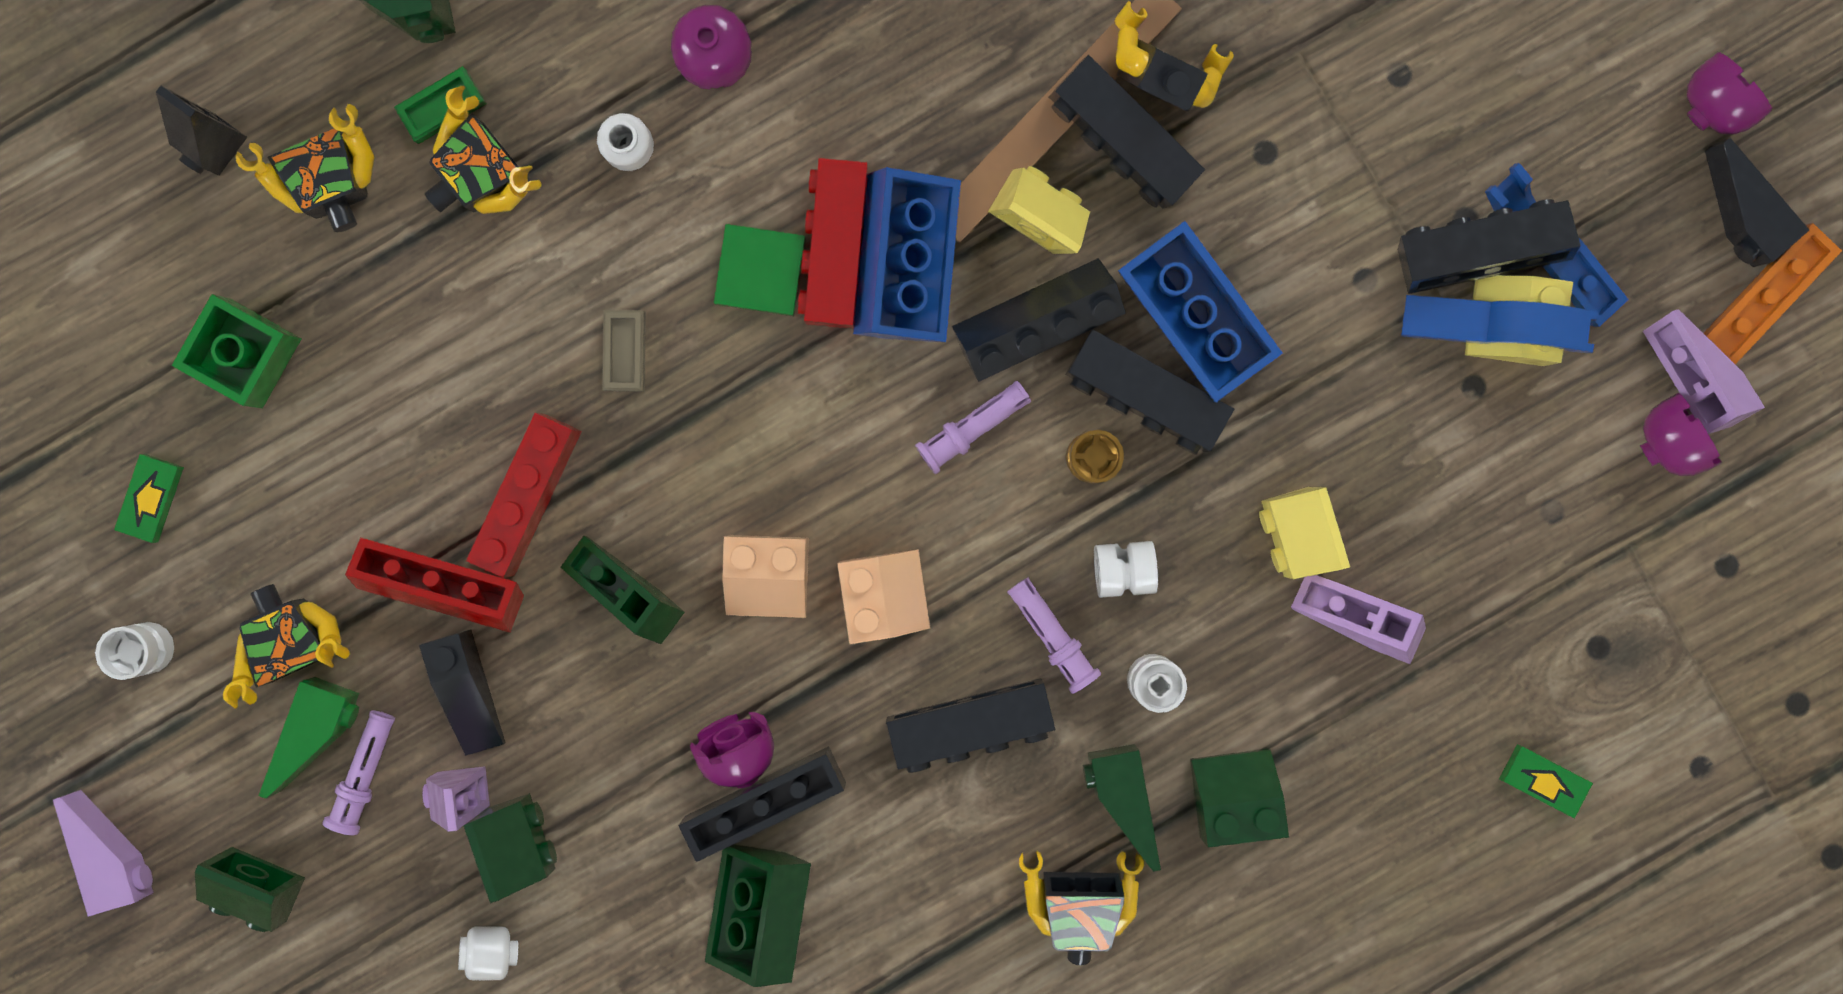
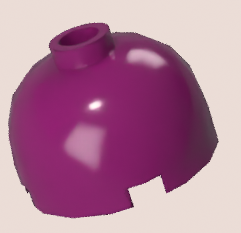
M705 4L690 9L679 18L672 32L671 53L677 69L688 82L701 89L719 88L722 86L726 88L742 78L751 63L752 43L746 26L735 13L722 6Z
M1717 52L1713 57L1707 59L1692 74L1687 85V100L1692 109L1687 112V116L1701 131L1710 127L1719 134L1733 135L1745 132L1760 123L1772 111V107L1754 81L1749 84L1740 75L1744 70L1721 52Z
M1680 393L1662 401L1649 412L1643 425V432L1647 442L1640 445V448L1651 466L1660 463L1671 474L1694 476L1722 464V461L1718 458L1720 457L1718 450L1699 418H1695L1693 414H1688L1686 409L1691 406Z
M748 712L751 719L737 721V714L729 715L714 721L697 734L699 742L696 746L691 742L690 749L699 770L706 779L718 786L747 788L758 781V778L771 764L774 753L773 736L764 715Z

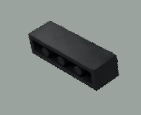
M1089 54L1079 62L1048 96L1054 102L1051 106L1054 112L1067 123L1073 121L1083 131L1081 134L1082 139L1095 151L1102 149L1112 159L1110 165L1114 171L1126 180L1131 177L1141 187L1139 190L1141 197L1155 208L1158 205L1162 209L1173 206L1206 170Z
M1545 199L1533 203L1528 209L1513 212L1511 208H1504L1490 213L1487 218L1472 221L1470 217H1462L1450 221L1445 227L1430 229L1429 226H1420L1407 231L1406 235L1401 236L1397 250L1407 292L1412 294L1573 260L1581 245L1569 200L1555 203L1553 199Z
M1097 258L953 325L952 328L967 363L977 381L980 382L1122 316L1126 312L1116 281L1100 259Z
M1093 329L1086 336L1065 374L1073 379L1070 385L1089 396L1094 391L1108 398L1105 405L1125 416L1129 411L1143 418L1140 423L1143 427L1158 435H1162L1164 430L1178 438L1175 443L1176 445L1194 455H1197L1199 450L1203 452L1212 451L1235 410L1220 400L1215 403L1206 392Z
M1041 678L887 716L886 719L898 770L907 768L908 773L928 769L931 767V761L946 758L947 763L959 762L970 758L969 752L985 748L986 753L999 752L1009 748L1008 742L1023 738L1025 743L1039 742L1048 738L1047 732L1056 730L1045 685Z
M828 746L758 780L752 786L741 788L686 815L678 826L695 861L698 862L843 792L846 781Z

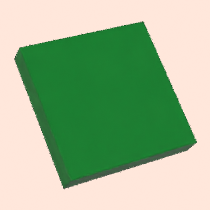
M725 224L714 304L794 317L806 237L804 235Z

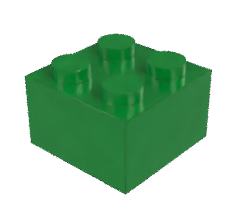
M211 294L171 366L242 406L263 408L302 338L232 299Z

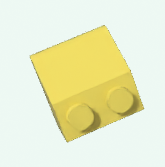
M1028 166L1027 169L1018 168L1012 170L988 212L1053 254L1078 253L1082 246L1090 211L1080 205L1082 199L1065 188H1061L1058 191L1047 183L1049 177L1032 166Z
M1497 275L1475 280L1472 300L1539 302L1570 307L1573 282L1537 276ZM1466 342L1465 355L1548 366L1562 363L1564 349L1518 343L1480 344Z
M1305 487L1261 501L1264 510L1259 511L1260 521L1265 533H1271L1275 549L1271 550V557L1278 573L1283 572L1284 577L1297 579L1350 567L1326 487Z

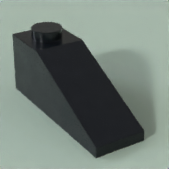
M160 85L156 91L169 144L182 153L179 160L199 174L205 169L220 176L247 139V136L217 114Z
M1731 138L1713 144L1705 150L1726 237L1734 245V252L1740 260L1750 264L1752 267L1772 263L1809 231V228Z
M466 630L419 645L430 684L465 756L505 744L506 742L472 630Z

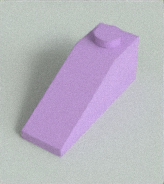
M1679 309L1672 311L1643 331L1679 393L1691 406L1689 410L1695 418H1699L1708 434L1732 427L1765 408L1745 374Z
M1318 575L1304 577L1291 606L1293 610L1370 649L1411 664L1426 629L1423 615Z
M485 766L437 772L426 779L427 784L423 787V802L426 808H430L431 820L448 832L457 831L490 806Z
M81 790L53 800L88 916L135 903L153 893L152 873L149 867L145 865L142 854Z

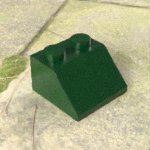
M359 0L371 11L422 43L439 42L444 39V35L456 33L449 0Z
M1270 749L1190 759L1199 835L1208 848L1289 838L1284 795Z
M530 793L488 807L464 825L490 904L547 878L556 869L554 865L557 862L555 847L551 840L546 841L541 827V825H544L543 812L538 802L533 803Z
M230 847L198 864L194 872L197 901L209 905V910L215 914L235 916L246 921V925L249 928L260 932H272L287 922L305 880V877L234 847Z

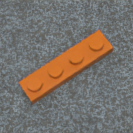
M1814 223L1806 225L1809 231L1774 262L1769 263L1703 333L1734 364L1751 349L1842 252Z

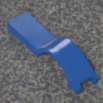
M1515 163L1509 168L1511 174L1498 186H1490L1485 191L1493 211L1504 208H1511L1513 212L1524 210L1536 202L1530 187L1533 179L1520 163ZM1579 238L1581 246L1573 260L1549 264L1543 267L1552 279L1573 282L1571 302L1576 308L1598 311L1597 320L1591 321L1590 326L1600 327L1629 299Z
M1406 295L1401 337L1480 344H1531L1555 347L1569 352L1593 353L1594 344L1588 343L1590 323L1597 320L1598 311L1539 302H1489Z

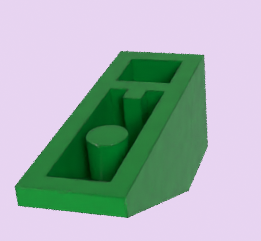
M317 677L300 681L258 796L267 799L281 792L340 737L347 728L352 727L359 713V706L355 705L359 696L358 692Z

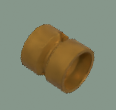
M1102 430L1087 431L1078 435L1069 444L1066 453L1067 466L1072 475L1080 481L1088 483H1100L1112 479L1122 468L1124 460L1123 447L1119 440L1111 433Z

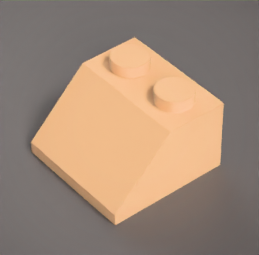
M724 536L722 578L726 615L806 618L809 538Z
M918 549L843 560L837 563L849 644L888 639L930 629Z

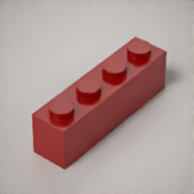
M819 158L818 170H810L809 193L815 194L814 210L807 209L805 234H812L811 249L803 250L801 268L802 274H808L807 290H800L798 299V314L805 315L804 321L807 325L854 329L867 176L869 173L867 162Z
M534 413L467 557V562L501 578L515 576L582 431L546 414Z
M361 537L345 573V576L359 590L511 633L524 598V594L515 581Z

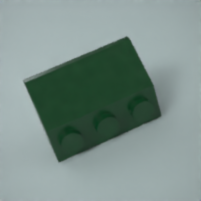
M733 844L723 849L705 962L753 987L792 983L811 863L786 852Z

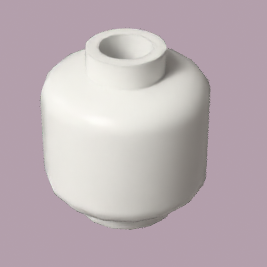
M619 113L610 116L602 123L597 134V145L600 153L613 167L619 170L633 171L639 169L649 161L653 153L654 141L651 132L639 118L631 114Z
M475 926L469 929L467 937H460L458 970H465V975L469 980H502L506 977L509 966H517L518 941H510V933L506 927Z

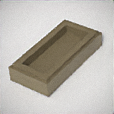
M603 310V391L645 392V311Z

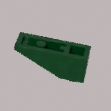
M587 536L581 538L560 567L635 635L658 644L663 643L685 613L659 589Z
M1135 744L1087 752L1089 764L1083 765L1087 789L1094 788V792L1100 802L1152 871H1160L1161 866L1139 749Z

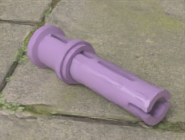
M1015 381L957 423L947 422L943 425V431L924 444L918 442L915 444V447L936 475L940 472V466L959 453L962 455L966 454L970 448L969 444L1004 421L1011 414L1029 404L1031 399L1022 385Z
M1029 577L1007 591L1050 652L1048 657L1050 658L1049 662L1051 665H1057L1069 682L1070 687L1068 689L1071 694L1083 689L1101 675L1098 668L1093 669L1081 652L1080 648L1082 645L1079 640L1071 639L1064 631L1055 615L1036 591Z
M370 711L368 722L357 746L345 781H341L336 786L335 793L337 797L330 816H326L323 820V826L327 829L345 835H357L359 833L360 826L358 821L365 803L371 801L372 791L369 789L395 717L380 711ZM373 737H375V742L373 744L366 766L364 767L363 763L365 757L367 755ZM358 777H360L359 784L356 783ZM348 803H350L349 811L347 813V816H345L346 808L348 806Z

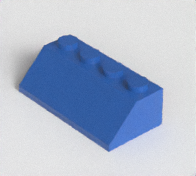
M888 167L868 173L853 335L895 340L946 342L961 180Z
M1186 221L1182 222L1118 270L1119 274L1215 403L1283 354Z

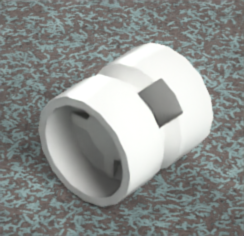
M1152 541L1129 543L1126 549H1121L1118 544L1095 545L1094 567L1099 598L1122 596L1127 589L1133 595L1157 593V559Z
M145 622L110 629L98 641L95 655L97 664L106 675L114 679L125 680L159 672L165 668L173 658L174 643L167 629L157 623Z
M1157 654L1144 655L1136 659L1129 668L1127 675L1128 688L1132 696L1146 709L1157 713L1169 712L1178 707L1183 701L1187 691L1186 677L1182 670L1166 657Z

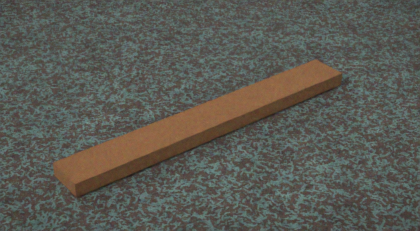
M1134 0L1131 8L1136 14L1141 8H1144L1147 12V18L1137 29L1138 39L1151 44L1181 12L1182 8L1174 0ZM1115 21L961 183L956 241L959 244L989 214L988 210L1012 170L1018 168L1027 169L1028 166L1034 167L1075 124L1073 121L1070 123L1065 122L1054 112L1051 107L1054 102L1048 96L1079 62L1089 54L1115 81L1119 76L1116 74L1119 68L1116 64V50L1120 29L1115 24Z

